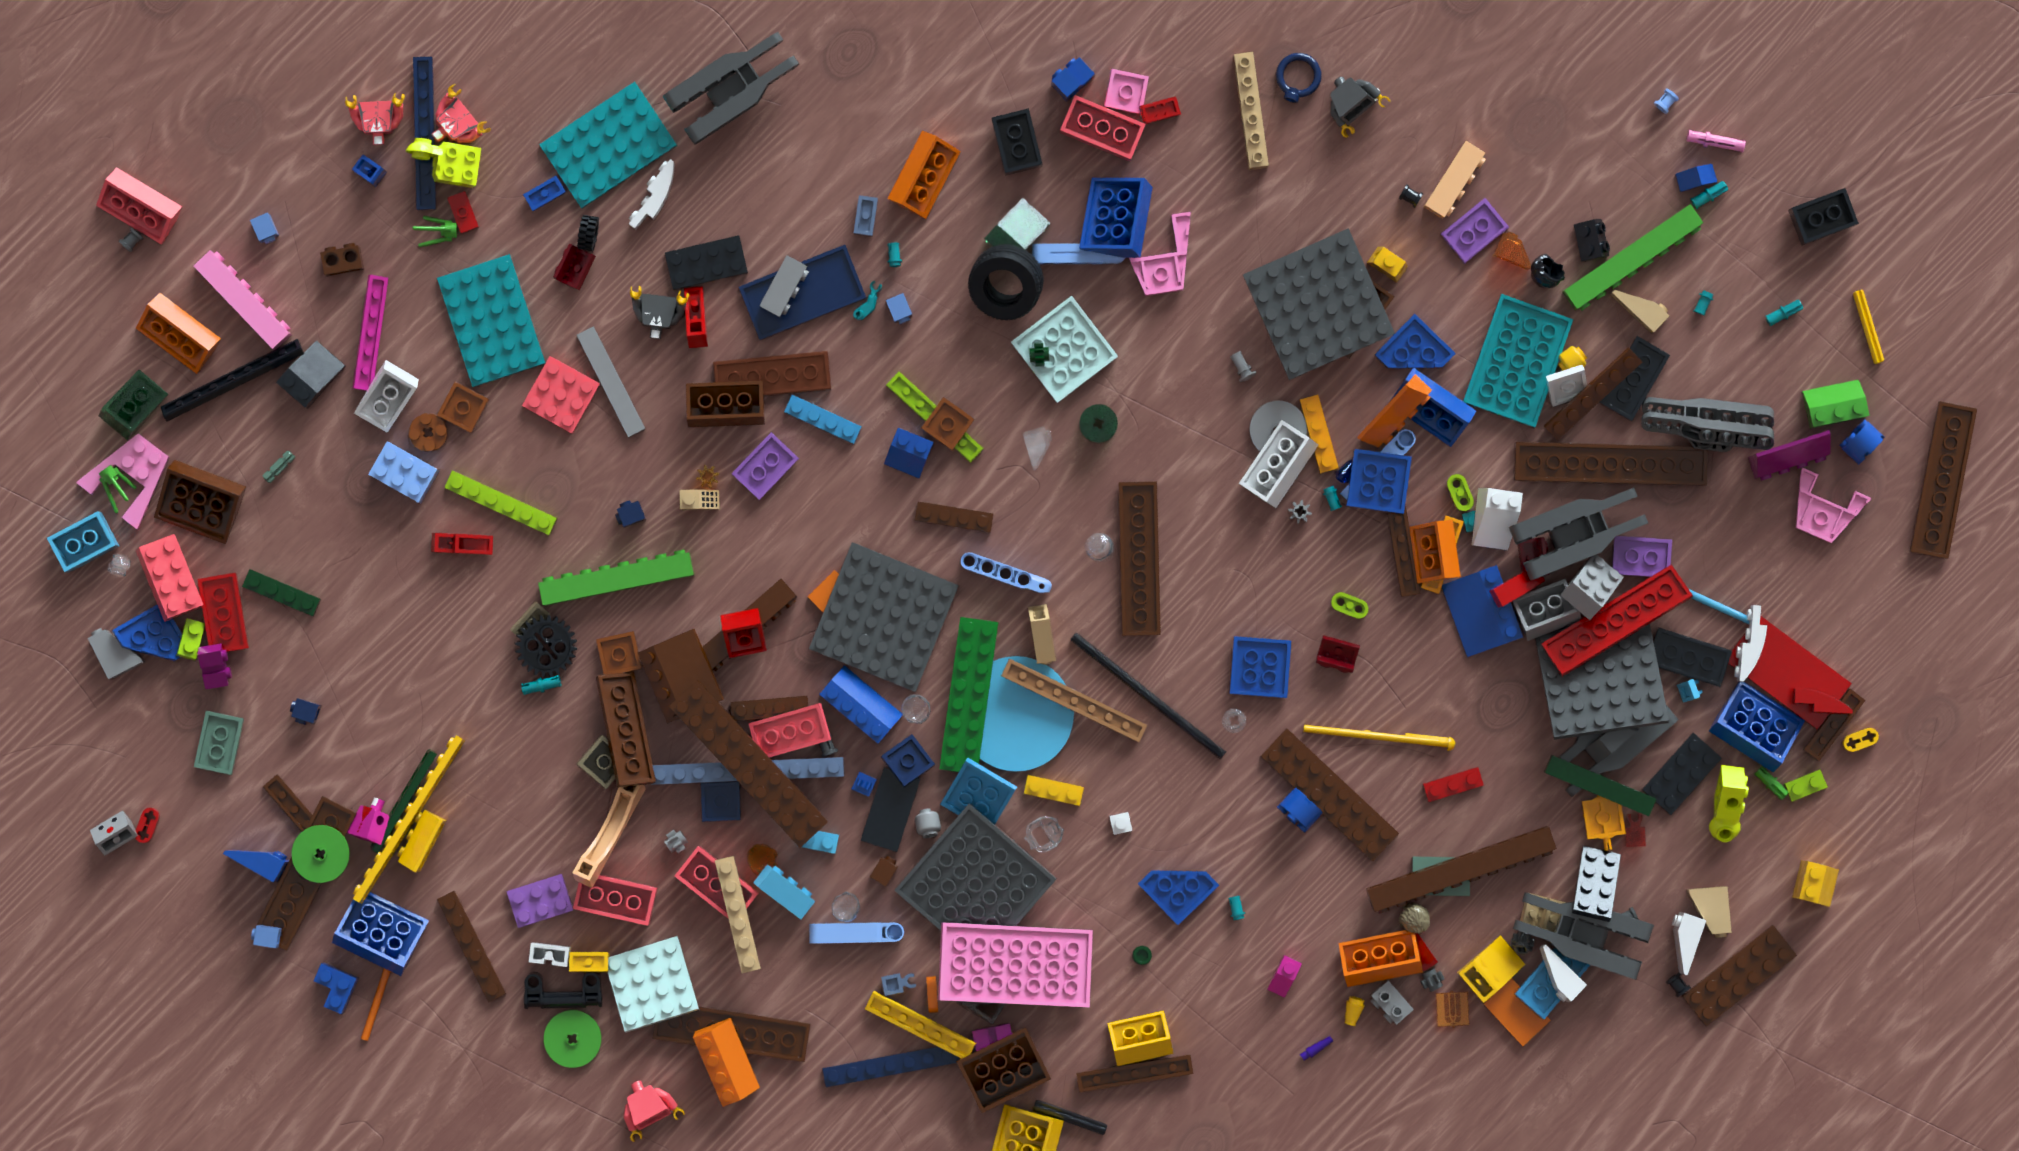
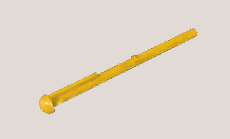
M1304 725L1303 732L1447 747V751H1451L1455 747V740L1452 737L1410 733L1397 735L1371 732V730L1359 731Z

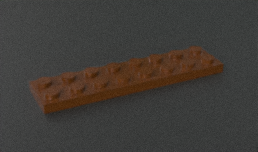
M1938 402L1910 552L1949 559L1977 408Z
M1157 481L1119 482L1122 636L1161 635Z
M1287 728L1261 755L1289 784L1307 796L1323 812L1322 814L1372 861L1399 834Z
M322 796L306 829L315 825H327L335 828L346 837L347 831L357 813ZM318 849L316 857L324 859L325 851ZM291 856L257 925L282 928L279 947L288 951L322 883L312 882L302 877L295 869Z
M698 1006L699 1010L654 1024L652 1039L696 1045L693 1039L695 1031L731 1018L745 1053L805 1062L811 1025L810 1023Z

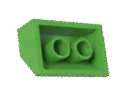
M1859 380L1802 391L1810 429L1870 416L1866 396Z

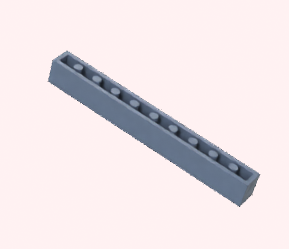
M844 757L772 760L789 779L844 776ZM721 762L653 765L656 782L651 785L737 780Z

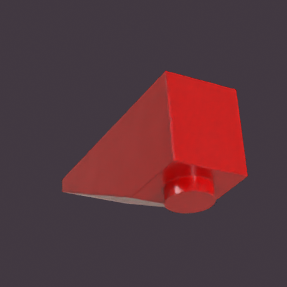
M703 286L684 288V298H686L687 293L690 295L685 308L689 348L708 347Z

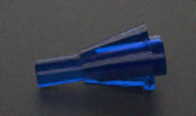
M1353 457L1335 471L1336 479L1343 484L1350 482Z

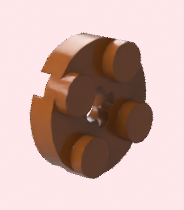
M424 413L416 417L410 425L409 438L412 444L421 451L432 452L438 450L447 440V426L435 414ZM431 427L433 429V436L424 437V429Z

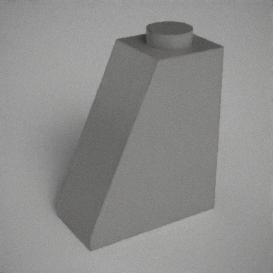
M101 628L97 629L88 638L107 678L110 680L145 663L144 658L135 651L122 648L114 634L109 630L102 631Z

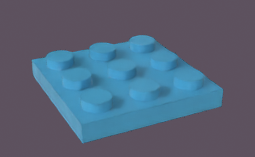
M967 758L940 805L959 815L970 803L993 824H996L1017 786Z

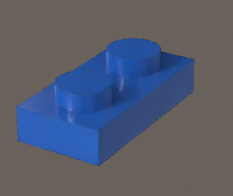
M554 176L523 195L534 212L565 194L566 191L558 177Z

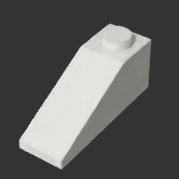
M1546 944L1542 945L1540 951L1553 988L1557 991L1556 996L1563 1002H1571L1587 984Z

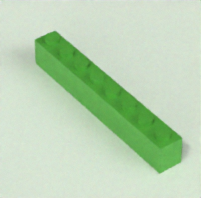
M1688 205L1563 291V294L1575 311L1578 308L1581 311L1591 305L1590 300L1593 298L1598 300L1606 295V289L1609 287L1614 289L1622 284V278L1625 276L1631 278L1638 273L1637 268L1641 265L1644 268L1654 262L1653 257L1656 255L1661 257L1669 252V246L1672 244L1677 246L1685 241V235L1697 233L1701 230L1700 225L1703 224V221L1692 205Z
M685 550L675 551L673 556L667 557L666 553L655 555L653 560H648L645 557L636 559L637 563L629 564V561L617 563L618 567L610 568V565L598 567L599 571L591 572V569L581 570L579 575L573 576L572 573L561 574L559 579H554L553 576L542 578L543 582L538 583L542 605L547 606L695 576L691 555L689 552L686 553Z

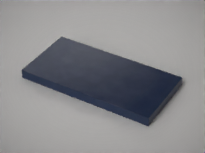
M846 245L801 262L807 266L806 270L809 273L804 282L799 281L797 287L800 289L795 299L790 298L788 304L791 306L787 314H782L781 317L760 307L777 272L739 286L759 340L866 299Z

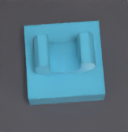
M1692 679L1677 684L1683 703L1697 699L1703 691H1698L1696 684L1699 683L1698 680L1694 681Z

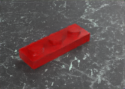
M1476 767L1424 783L1423 787L1428 802L1483 786L1484 784L1479 768Z

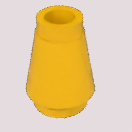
M1350 996L1349 1000H1346L1345 1024L1356 1026V1022L1365 1007L1363 999Z

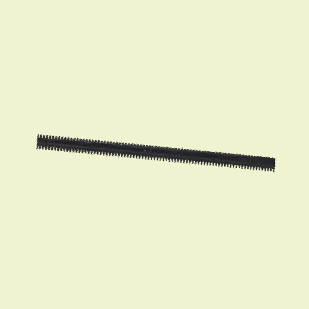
M1075 633L1070 640L1073 643L1075 642L1080 649L1084 650L1088 655L1090 654L1093 659L1103 665V667L1105 666L1108 671L1114 674V676L1116 675L1118 679L1120 678L1123 683L1129 686V688L1131 687L1133 691L1135 690L1138 695L1144 698V700L1146 699L1148 703L1150 702L1153 707L1159 710V712L1161 711L1163 715L1165 714L1168 719L1173 720L1172 722L1176 723L1178 727L1180 726L1183 731L1188 732L1187 734L1191 735L1193 739L1195 738L1198 743L1201 742L1202 746L1206 747L1208 751L1210 750L1212 754H1216L1217 758L1221 759L1226 753L1223 748L1211 741L1209 737L1207 738L1204 733L1196 729L1194 725L1192 726L1189 721L1181 717L1179 713L1177 714L1174 709L1162 702L1159 697L1155 696L1151 691L1149 692L1144 685L1140 684L1136 679L1134 680L1131 675L1121 669V667L1119 668L1116 663L1106 657V655L1104 656L1091 643L1089 644L1080 634Z

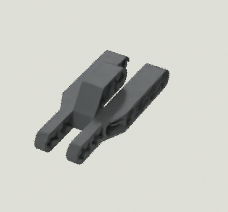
M779 32L769 36L746 52L723 55L663 95L664 100L673 113L682 109L704 93H706L714 105L710 113L703 117H698L696 122L684 128L694 145L756 106L770 84L799 65L795 56H792L761 77L757 75L750 63L783 42Z
M1648 397L1642 403L1643 416L1641 426L1644 430L1685 437L1694 449L1727 452L1733 446L1759 450H1769L1774 446V431L1771 429L1774 426V410L1769 406L1704 398L1680 401ZM1650 404L1653 405L1652 409H1648ZM1668 407H1672L1671 412L1667 411ZM1649 419H1652L1651 424H1648ZM1668 421L1672 422L1671 426H1667Z
M1635 488L1604 500L1578 499L1510 526L1509 529L1516 545L1548 532L1555 548L1552 552L1523 563L1530 581L1599 554L1616 536L1648 524L1644 514L1608 529L1602 514V510L1637 497Z
M1666 705L1669 723L1577 736L1575 743L1561 754L1559 758L1570 762L1585 750L1595 762L1588 770L1601 774L1620 769L1679 719ZM1571 784L1565 790L1573 797L1582 788Z
M1526 892L1524 893L1522 902L1558 913L1560 916L1554 932L1519 920H1515L1513 929L1548 940L1565 957L1635 980L1637 979L1642 961L1603 948L1609 931L1648 943L1654 927L1653 924L1612 911L1610 922L1572 913L1574 902L1559 904Z

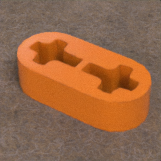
M936 976L926 977L929 1013H938Z

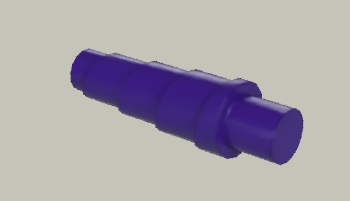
M1329 1036L1306 1048V1051L1300 1054L1303 1061L1309 1057L1312 1058L1330 1045L1333 1039Z

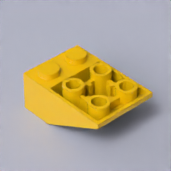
M1500 935L1461 968L1457 974L1480 1001L1484 1003L1526 964Z

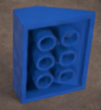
M1145 178L1091 179L1079 246L1080 250L1122 258L1141 257L1153 189Z
M1497 565L1442 585L1443 593L1467 657L1523 638L1511 602L1498 608L1490 593L1491 589L1503 583Z
M1743 681L1737 683L1715 718L1709 732L1771 772H1774L1783 763L1805 720Z
M370 892L363 904L354 899L352 900L334 933L332 943L402 976L429 920Z

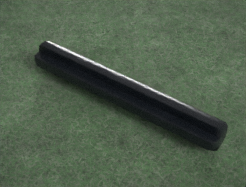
M1036 1100L1033 1107L1034 1111L1104 1135L1107 1129V1124L1040 1100Z

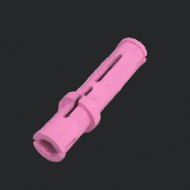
M1688 130L1686 139L1687 142L1703 144L1704 147L1709 145L1742 153L1746 142L1745 140L1712 135L1707 131L1702 133Z

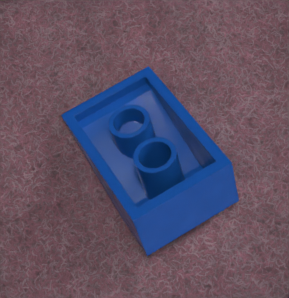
M226 850L223 853L272 882H279L289 862L286 860L287 856L279 851Z

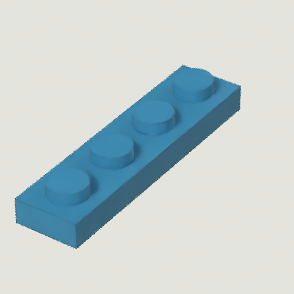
M794 395L791 396L784 411L852 444L855 443L862 426Z

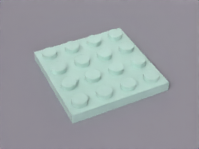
M1072 296L1011 341V344L1057 403L1118 357ZM1035 343H1043L1044 347H1049V362H1044L1045 366L1035 367V362L1030 363L1029 348H1034Z
M678 936L608 957V975L625 1033L699 1010Z

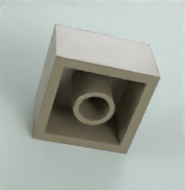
M600 735L578 760L576 765L603 789H607L615 780L608 739Z

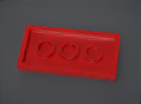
M237 573L197 579L200 598L203 602L202 610L208 646L222 643L223 650L227 652L248 649L249 645Z

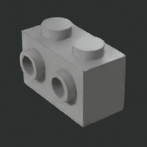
M1386 980L1370 994L1373 998L1370 1000L1377 1009L1380 1007L1385 1012L1383 1016L1390 1024L1394 1022L1397 1025L1414 1010L1389 980Z

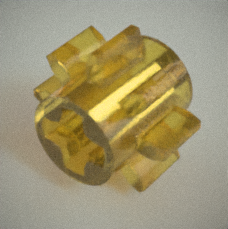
M705 464L703 471L697 470L700 473V477H697L696 480L703 481L702 487L708 484L712 488L711 483H719L715 478L720 473L713 472L715 466L708 469ZM708 471L710 474H713V477L710 478L711 481L703 479V476L706 475L705 472Z

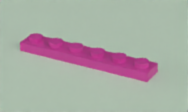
M368 275L352 389L367 391L375 377L388 277Z

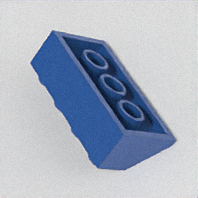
M1413 368L1392 399L1416 374L1432 391L1428 394L1431 398L1423 406L1419 404L1416 407L1418 412L1411 420L1452 447L1473 418L1476 410Z
M845 665L819 694L878 744L903 716L900 711Z

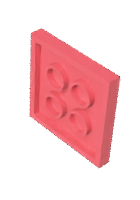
M549 356L522 406L573 434L598 390L600 383Z

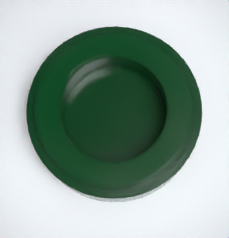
M1138 946L1134 949L1132 958L1136 964L1145 965L1150 962L1152 953L1148 947Z

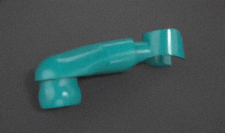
M876 281L870 283L871 293L868 295L867 302L853 312L855 319L863 320L875 310L878 298L877 293L882 290L881 284L877 290H874L873 285Z

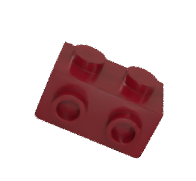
M569 244L564 250L560 264L555 269L553 278L580 291L596 256Z
M1544 537L1533 538L1517 544L1521 572L1526 570L1524 562L1548 552V543Z
M1323 635L1316 663L1325 668H1336L1343 673H1353L1360 645Z

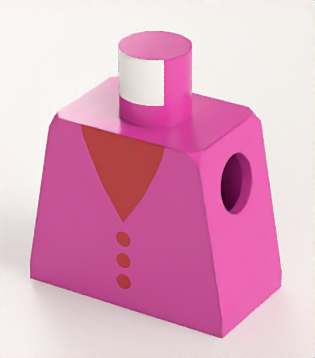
M374 797L370 807L361 805L347 833L361 840L381 845L389 820V815L381 812L385 801Z

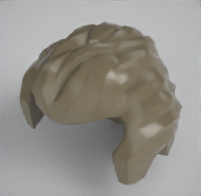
M1414 902L1403 906V911L1398 918L1400 927L1404 926L1405 930L1411 933H1422L1428 930L1430 926V916L1427 908Z

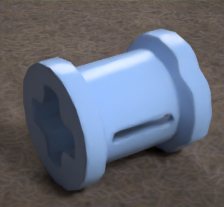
M1666 88L1662 97L1654 102V105L1665 114L1669 112L1668 109L1671 105L1679 100L1675 93Z

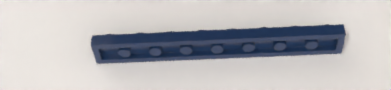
M413 57L415 138L432 140L431 145H435V139L431 135L435 131L433 57ZM430 157V160L415 159L416 210H436V182H434L432 177V157Z
M937 1046L822 1069L826 1087L953 1064L957 1063L956 1061L961 1058Z

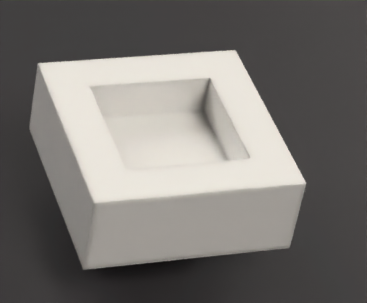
M1128 812L1109 816L1114 835L1132 831Z

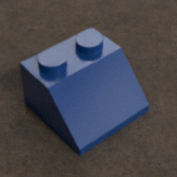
M898 428L884 465L920 478L934 442Z

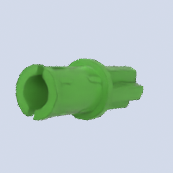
M1761 766L1754 773L1766 785L1765 788H1769L1780 800L1788 795V791L1776 780L1777 777L1774 778L1764 766Z

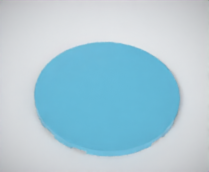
M1005 657L993 661L980 759L993 767L1006 771L1031 770L1050 761L1064 747L1072 730L1074 711L1001 677L1008 659H1012L1066 686L1062 678L1052 668L1041 663L1037 664L1035 659L1028 657Z

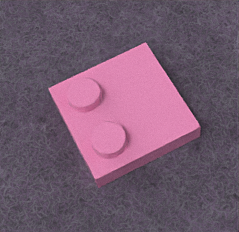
M1111 69L1104 107L1141 115L1139 106L1144 105L1149 76Z

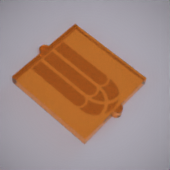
M1451 990L1447 993H1436L1438 1027L1452 1026V1028H1455L1456 1026L1470 1025L1468 992H1454Z

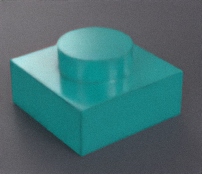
M1476 510L1461 514L1466 533L1472 532L1474 529Z

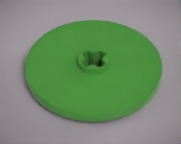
M315 825L305 829L297 836L292 847V861L295 869L302 877L316 883L329 882L339 877L346 869L350 858L349 845L345 837L338 830L327 825ZM318 849L325 851L324 859L316 857Z
M567 1010L557 1014L549 1021L544 1032V1046L547 1054L554 1062L564 1067L577 1068L588 1064L595 1058L601 1047L602 1037L597 1022L583 1011ZM576 1034L577 1043L573 1042L570 1044L568 1042V1035Z

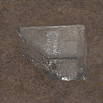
M1045 427L1022 433L1033 471L1038 469L1050 446L1049 441H1052L1050 430H1045Z

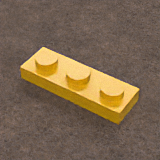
M1028 775L1024 794L1080 806L1084 787Z

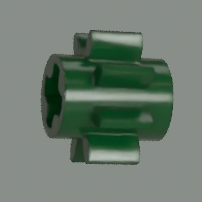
M1035 343L1034 348H1029L1030 363L1035 362V367L1045 366L1044 362H1049V347H1044L1043 343Z

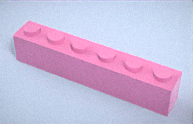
M211 250L208 251L194 267L273 350L277 349L292 335L289 332L291 328L283 320L279 322L275 318L277 313L270 306L266 308L262 304L264 300L257 293L253 295L249 290L251 286L244 279L240 281L236 277L237 271L231 265L227 267L223 263L225 259L217 251L215 253Z

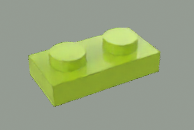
M188 618L185 620L176 656L193 661L196 660L205 623Z
M1820 769L1784 784L1791 802L1827 788Z

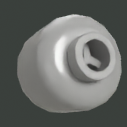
M931 809L920 810V814L914 819L917 833L923 836V838L937 836L941 830L939 814L931 811Z

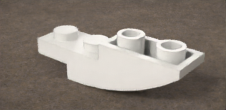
M671 159L668 162L664 161L659 168L660 173L656 177L652 176L648 181L647 190L652 195L650 197L647 195L641 202L642 208L638 212L635 210L629 217V225L637 230L647 216L654 220L665 204L674 177L675 163Z
M1751 605V609L1747 610L1749 628H1746L1745 639L1748 640V643H1740V647L1737 646L1736 658H1739L1738 666H1735L1734 677H1737L1738 682H1743L1751 673L1764 646L1767 625H1760L1761 606Z

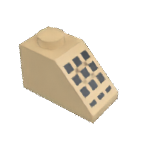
M680 490V510L720 509L719 490Z

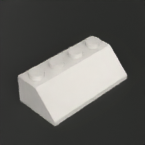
M1281 420L1239 484L1277 508L1319 444Z

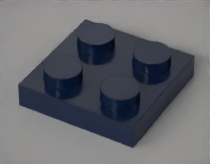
M913 734L881 756L882 760L904 788L935 766V763Z
M739 782L701 783L702 822L741 820Z

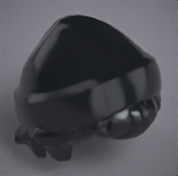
M1547 254L1540 255L1531 264V277L1538 287L1554 288L1560 281L1565 279L1563 265L1554 262Z

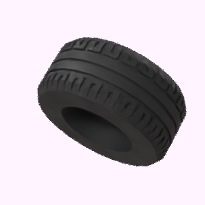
M1001 244L988 248L977 258L968 278V289L972 301L985 315L987 314V316L997 320H1016L1028 314L1036 305L1043 288L1044 277L1040 264L1031 253H1028L1023 248L1021 249L1019 246L1016 247V245ZM996 270L1010 271L1020 279L1023 290L1014 295L1000 293L992 286L989 274Z

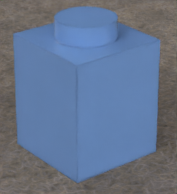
M268 212L250 220L259 242L268 244L275 241V237L279 236Z
M904 293L886 300L895 323L903 324L910 321L909 317L913 315Z
M257 925L256 929L253 928L251 940H254L253 945L278 948L282 928Z

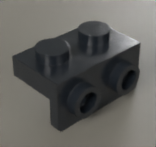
M1593 219L1574 224L1581 262L1609 256L1610 246L1608 241H1606V227L1602 219Z

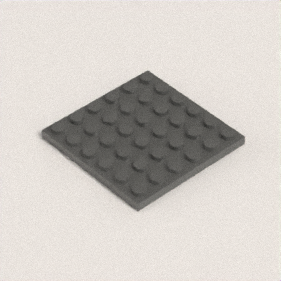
M1349 228L1243 274L1289 380L1395 334Z
M852 542L809 649L916 692L959 585Z
M1650 624L1563 677L1542 648L1541 643L1569 626L1535 638L1554 740L1669 723Z
M969 803L894 891L940 930L941 923L1017 926L1057 878Z

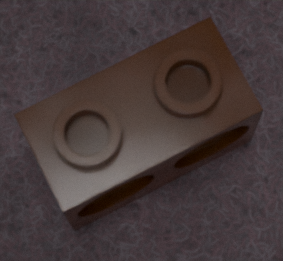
M355 243L344 244V248L336 249V247L325 248L324 252H320L324 275L328 277L364 270L360 247L358 245L355 246ZM354 252L356 254L355 261L348 262L347 255ZM336 256L337 263L329 266V257Z

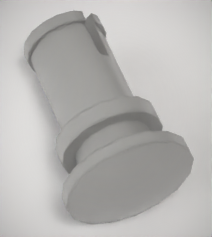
M1241 351L1230 357L1238 370L1237 374L1242 377L1239 379L1240 382L1247 381L1256 375V371L1251 372L1252 368L1250 365L1248 366Z

